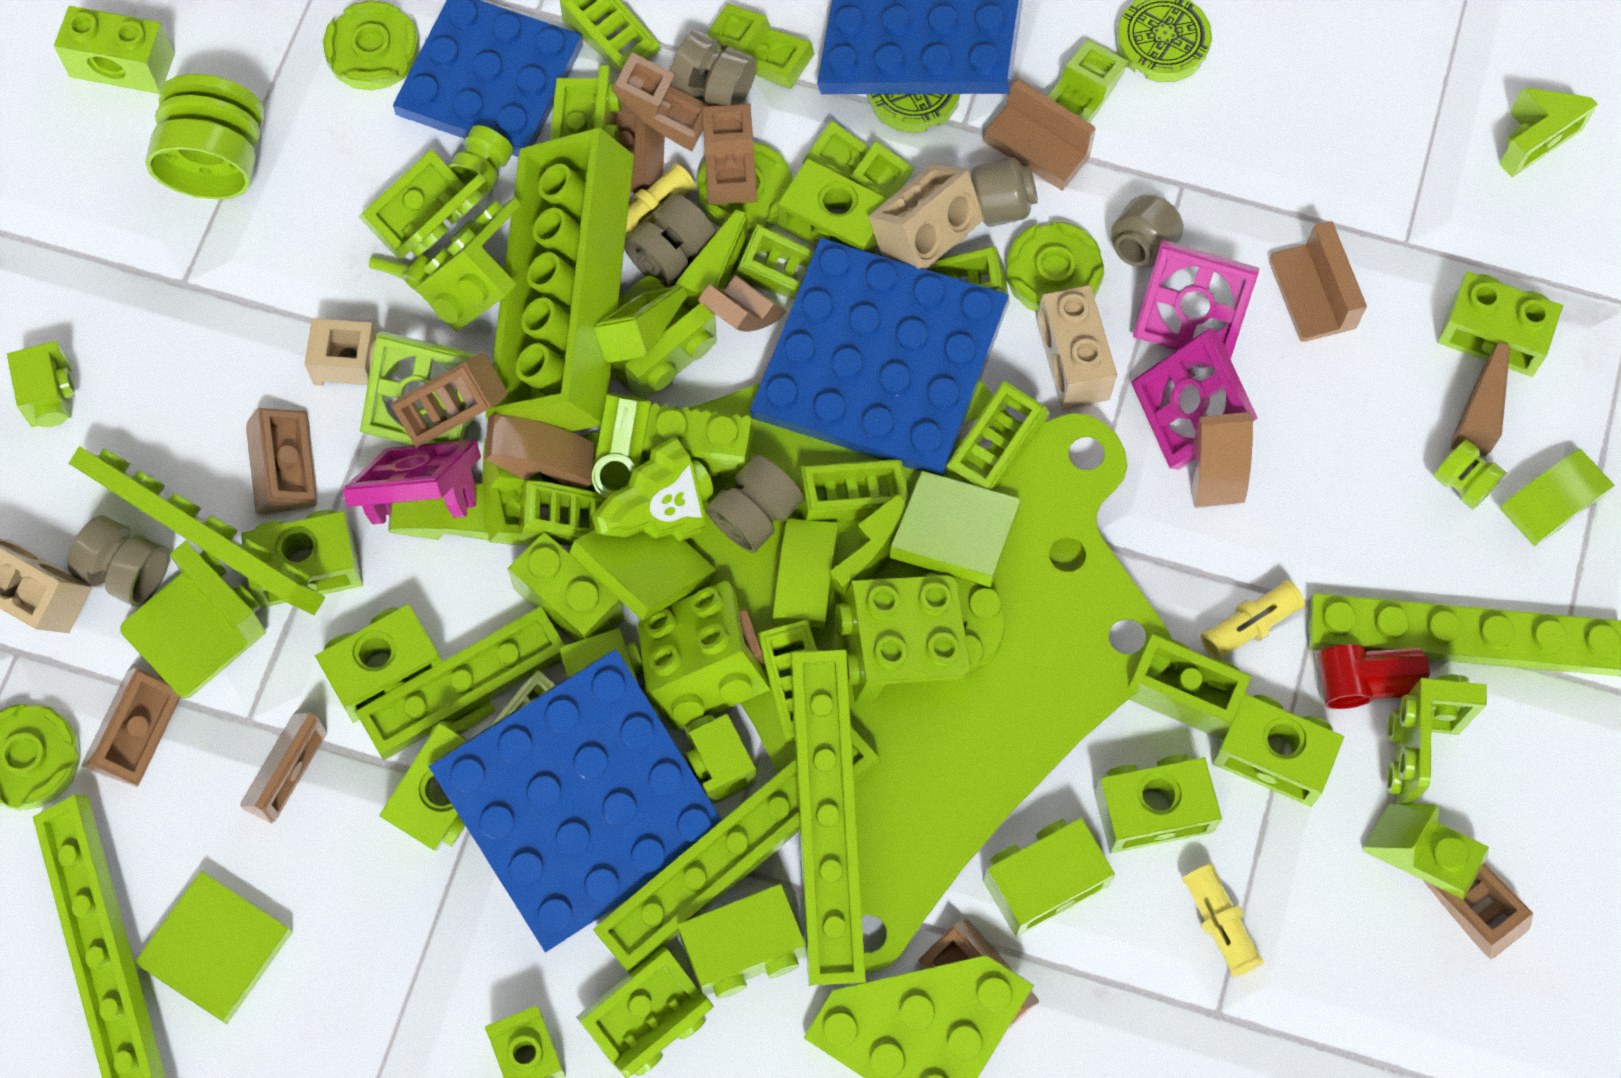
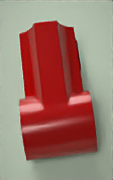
M1345 644L1326 648L1317 654L1325 707L1330 709L1356 708L1369 704L1373 699L1402 698L1403 695H1408L1421 678L1429 679L1430 676L1428 658L1424 655L1422 648L1365 651V648L1361 645Z

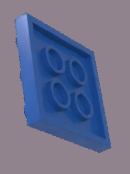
M446 0L393 103L395 115L464 139L473 126L488 127L505 137L513 147L514 153L512 155L519 157L520 148L536 144L554 107L556 78H568L583 47L582 34L481 0Z

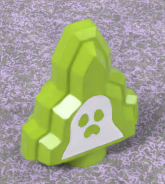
M672 437L651 449L649 461L633 470L628 486L610 494L595 511L592 518L596 533L628 537L643 531L654 539L671 535L678 541L701 535L702 528L706 526L703 502L710 500L713 495L710 475L700 462L696 460L691 461L689 454L683 448L678 438Z

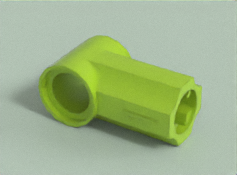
M606 393L595 463L592 470V483L595 490L602 497L608 498L610 494L627 487L630 481L629 478L625 484L620 486L608 484L601 475V469L606 463L611 461L622 462L628 467L630 475H632L635 468L640 466L651 400L625 394Z

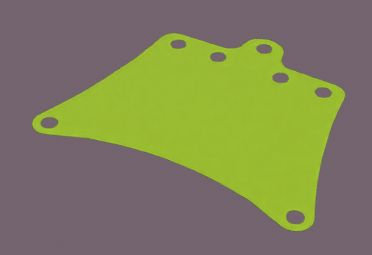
M982 380L979 382L964 425L969 421L978 419L993 397V394ZM761 383L688 407V409L692 411L698 408L700 412L707 409L711 414L717 410L721 415L728 412L731 417L738 413L741 418L748 414L751 418L750 408ZM1006 410L1003 412L1021 425L1023 424V422L1014 419ZM1070 413L1044 422L1040 430L993 490L1021 499L1016 521L990 587L1000 596L1005 619L1002 645L994 659L983 668L979 666L974 671H969L962 679L886 684L875 702L855 703L852 685L848 686L851 727L878 755L880 763L854 785L862 916L872 915L879 918L887 930V938L884 945L877 951L864 953L865 972H877L885 969L900 957L922 923L963 868L1007 817L1082 739L1138 692V690L1129 686L1151 634L1168 641L1172 639L1165 624L1106 544L1097 528L1099 508L1123 482L1128 465L1125 449L1117 434L1103 421L1088 414ZM752 419L754 444L751 458L756 454L767 458L782 469L795 484L801 466L882 460ZM997 421L993 425L996 433L1011 442L1016 433ZM600 431L581 435V437L594 442V463ZM960 433V435H959V438H958V441H957V443H956V446H955V449H954V451H953L952 456L954 455V453L956 452V450L958 449V447H959L960 444L962 443V441H961V433ZM1090 437L1102 445L1104 459L1098 467L1091 470H1083L1077 468L1069 458L1070 446L1080 438ZM994 443L986 449L998 458L1004 452L1002 448ZM642 451L640 465L646 462V459H644L645 455H643L644 451ZM971 454L966 462L986 475L993 468V466L974 454ZM619 461L608 462L601 469L604 481L613 486L625 484L631 476L628 467ZM903 466L910 501L921 472ZM947 467L944 477L974 485ZM710 475L713 495L710 500L703 502L706 526L702 528L701 535L685 539V541L715 567L716 571L711 582L680 600L696 594L704 588L728 581L736 591L739 611L744 609L748 611L760 646L757 635L759 632L784 626V624H773V611L786 520L783 522L774 520L775 532L756 553L747 552L730 540L712 522L705 509L724 487L736 488L735 478ZM886 476L877 478L880 496H889ZM865 480L858 481L860 498H866ZM593 483L584 489L587 491L597 492L595 490ZM844 484L836 485L838 500L846 499ZM817 488V500L825 501L823 488ZM799 506L788 518L801 519ZM560 507V517L569 522V507ZM580 509L579 527L588 529L589 509ZM867 517L838 523V542L833 568L862 547L859 542L858 524ZM1063 538H1072L1083 545L1086 551V558L1079 569L1062 571L1052 564L1050 550L1056 541ZM889 557L873 579L923 577L929 572H933V570ZM833 590L826 628L811 627L817 651L846 650L847 654L845 635H838L835 624V608L842 601ZM1133 620L1143 627L1146 633V641L1139 651L1132 654H1124L1112 647L1109 641V632L1116 622ZM804 645L776 652L773 654L774 656H778L781 654L804 649ZM1155 654L1146 676L1155 679L1168 667L1170 660ZM791 668L778 671L780 678L791 675ZM770 685L771 690L741 702L740 705L753 723L777 773H779L796 759L795 741L789 743L785 741ZM792 690L784 692L785 699L793 698ZM790 712V718L793 721L794 715L793 712Z

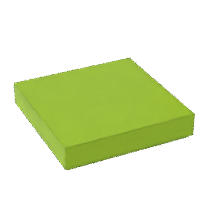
M922 471L892 542L890 558L991 587L1016 521L1021 499Z
M593 530L574 540L569 552L642 621L711 582L716 568L685 540L678 541L671 535L654 539L643 531L628 537L601 535L596 533V530Z
M201 871L134 963L227 1025L293 932L287 926Z

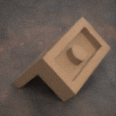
M1016 78L1011 84L1007 105L985 130L983 141L1007 157L1017 158L1022 166L1030 165L1034 174L1063 191L1090 158L1096 128Z
M1333 221L1314 225L1305 245L1277 251L1270 255L1269 264L1300 341L1307 342L1357 329L1367 304Z

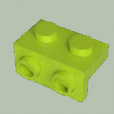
M610 65L599 66L598 78H556L550 140L600 127L619 142L618 127L613 125L614 112L622 111L623 103L612 92L615 82Z
M662 946L577 1015L576 1018L613 1067L625 1078H629L633 1074L637 1076L643 1075L655 1067L663 1057L661 1051L678 1037L685 1039L697 1032L706 1022L705 1014L714 1005L707 996L697 989L669 950Z

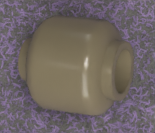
M1008 157L980 164L972 170L971 180L984 217L982 222L986 226L994 227L1023 220L1029 216L1031 205L1038 203L1030 165L1022 167L1021 162L1017 158Z
M1142 194L1133 198L1113 223L1110 238L1117 255L1125 263L1136 267L1152 268L1155 265L1162 240L1177 244L1182 238L1184 224L1180 213L1166 199L1156 195Z

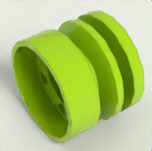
M194 73L177 75L165 81L160 91L159 107L155 114L157 126L151 134L145 161L148 173L160 184L173 191L195 198L220 200L231 199L244 194L251 184L256 158L254 147L259 141V128L264 117L262 102L247 88L218 76Z

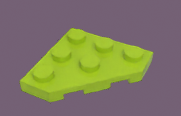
M984 955L832 990L805 1034L804 1039L863 1078H979L1035 985L992 957Z

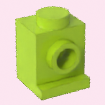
M57 340L6 353L17 408L32 428L37 426H57L64 423L67 418L72 417L68 398L75 397V389L69 373L72 371V366Z
M728 714L717 719L712 715L705 716L686 727L685 732L690 740L692 750L686 752L685 757L698 782L707 779L706 782L702 783L703 790L712 805L757 784L756 768Z
M538 1005L484 1026L503 1078L566 1077ZM527 1045L533 1046L536 1050L534 1059L527 1064L518 1063L515 1058L517 1050Z

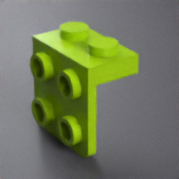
M431 149L358 217L399 261L410 251L418 258L419 255L429 249L449 230L443 223L445 219L453 225L484 197L478 188L487 179L480 172L465 185Z
M515 196L503 206L497 200L493 201L474 221L472 219L468 221L451 237L452 243L447 247V250L442 248L423 266L428 275L415 290L429 303L436 315L441 320L447 322L455 332L461 330L503 299L517 285L482 247L522 205Z
M646 276L619 297L618 308L642 292L666 287L656 277ZM702 303L698 304L691 311L682 304L655 346L646 356L613 362L611 373L634 396L647 400L656 391L665 388L677 374L694 360L703 357L717 343L715 315Z
M185 540L169 554L181 574L123 621L120 626V632L176 694L186 699L202 689L265 635L266 631L255 615V612L261 607L252 595L241 584L232 590L221 578L227 573L222 564L206 551L198 554Z
M949 575L855 580L851 582L841 604L836 605V630L838 635H845L848 686L852 685L855 703L875 702L886 684L962 679L970 670L958 585L956 580Z
M728 581L704 588L696 594L669 605L646 620L639 621L638 633L646 693L675 731L687 727L702 717L714 715L771 690L768 674L744 642L736 591Z
M1458 674L1440 675L1436 679L1421 678L1408 695H1403L1401 703L1396 710H1391L1387 734L1389 742H1396L1395 761L1389 763L1387 771L1388 793L1395 794V804H1413L1428 789L1431 781V732L1460 735L1487 706V684L1470 683L1468 677Z

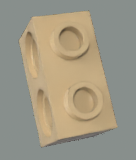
M932 163L868 216L882 257L915 266L917 269L922 268L926 270L932 268L936 260L955 244L962 242L968 233L984 220L969 170Z
M1091 285L1043 294L1037 317V325L1061 409L1110 400L1118 374Z
M0 539V609L36 630L70 633L92 586L13 541Z

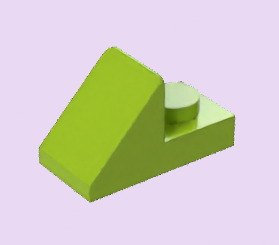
M1535 88L1522 89L1511 109L1512 116L1521 126L1506 140L1509 147L1499 165L1513 178L1584 130L1598 103L1592 97Z
M1388 804L1366 842L1364 852L1464 900L1488 857L1489 846L1438 823L1439 807L1434 804Z

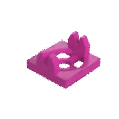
M1162 240L1133 337L1178 350L1194 339L1193 336L1197 325L1205 323L1210 318L1228 322L1225 327L1218 331V334L1231 359L1260 268ZM1190 266L1199 267L1194 284L1187 285L1180 291L1162 286L1164 281L1177 270ZM1213 272L1220 274L1230 285L1234 306L1215 300L1214 294L1209 289ZM1192 291L1205 294L1210 303L1208 312L1201 317L1186 315L1180 305L1181 299L1185 294ZM1157 302L1175 307L1178 317L1182 320L1178 333L1172 331L1162 320Z
M1205 330L1131 381L1170 469L1180 470L1196 459L1193 447L1195 438L1179 435L1173 430L1170 423L1179 417L1190 419L1196 431L1199 417L1208 416L1206 411L1210 405V397L1224 388L1226 392L1223 414L1251 412L1253 422L1258 419L1216 330ZM1211 366L1216 371L1202 382L1191 379L1196 376L1192 367L1205 368ZM1169 381H1173L1175 386L1171 392L1170 403L1164 407L1165 390ZM1194 385L1199 390L1200 403L1194 412L1187 414L1181 408L1180 395L1187 386Z
M473 440L423 444L417 448L414 445L385 448L342 490L347 507L362 506L371 524L376 525L386 522V515H389L390 503L440 499L444 497L446 507L453 518L466 517L468 514L467 508H474L476 506V486L471 467L481 458L478 443ZM433 473L431 476H423L425 474Z

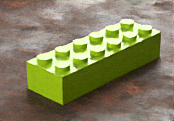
M600 127L520 148L514 196L522 205L511 215L504 271L517 285L500 300L492 362L493 368L508 392V397L486 410L485 418L487 419L494 414L514 416L546 423L569 432L601 426L606 393L609 392L612 363L605 361L593 327L618 309L634 155Z

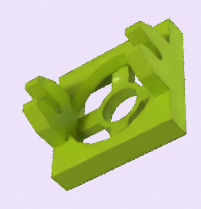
M384 331L377 333L360 432L414 445L403 425L390 414L386 405L390 397L398 399L404 396V390L410 381H420L424 384L431 381L430 373L433 360L439 362L448 371L477 354ZM409 356H416L413 375L404 378L402 381L390 379L398 371L399 360ZM456 388L457 396L459 397L463 406L467 408L465 401L463 400L458 389ZM433 391L432 393L435 396L440 407L443 410H446L442 402L440 401L439 397L437 396L436 392ZM424 408L419 409L422 416L427 413ZM475 417L425 444L463 441L466 426L471 424Z

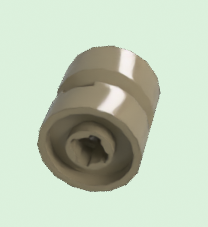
M693 30L685 37L674 57L670 71L675 73V76L670 86L694 98L704 95L705 102L710 106L743 104L756 76L757 59L733 46L722 50V43L719 40L698 30Z
M678 194L671 195L653 212V223H642L625 239L624 245L626 254L638 270L645 276L656 277L665 287H670L681 277L689 266L687 259L694 260L716 234L715 228L705 214L690 200Z
M757 454L735 475L736 488L724 487L705 508L712 522L730 540L753 554L775 532L773 521H785L804 501L802 492L793 480L773 462Z
M98 515L92 518L75 538L67 560L68 571L72 576L94 587L101 588L105 586L109 595L133 607H139L146 603L160 586L167 572L170 552L166 546L142 534L129 537V527L107 516Z

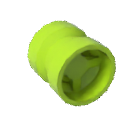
M476 125L471 128L464 140V151L456 153L448 167L465 185L481 172L487 181L478 190L482 194H489L498 180L496 171L499 167L506 166L514 150L510 142L495 130Z
M1466 439L1446 458L1433 477L1445 487H1454L1460 493V500L1470 509L1474 510L1496 488L1507 472L1495 462L1487 463L1480 457L1479 448ZM1474 465L1475 467H1474V468L1470 471V473L1463 479V481L1460 480V479L1471 469V467Z

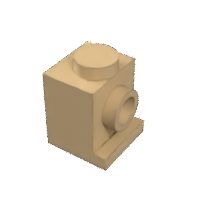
M312 318L304 364L313 385L323 386L324 382L368 385L376 340V332L372 322Z

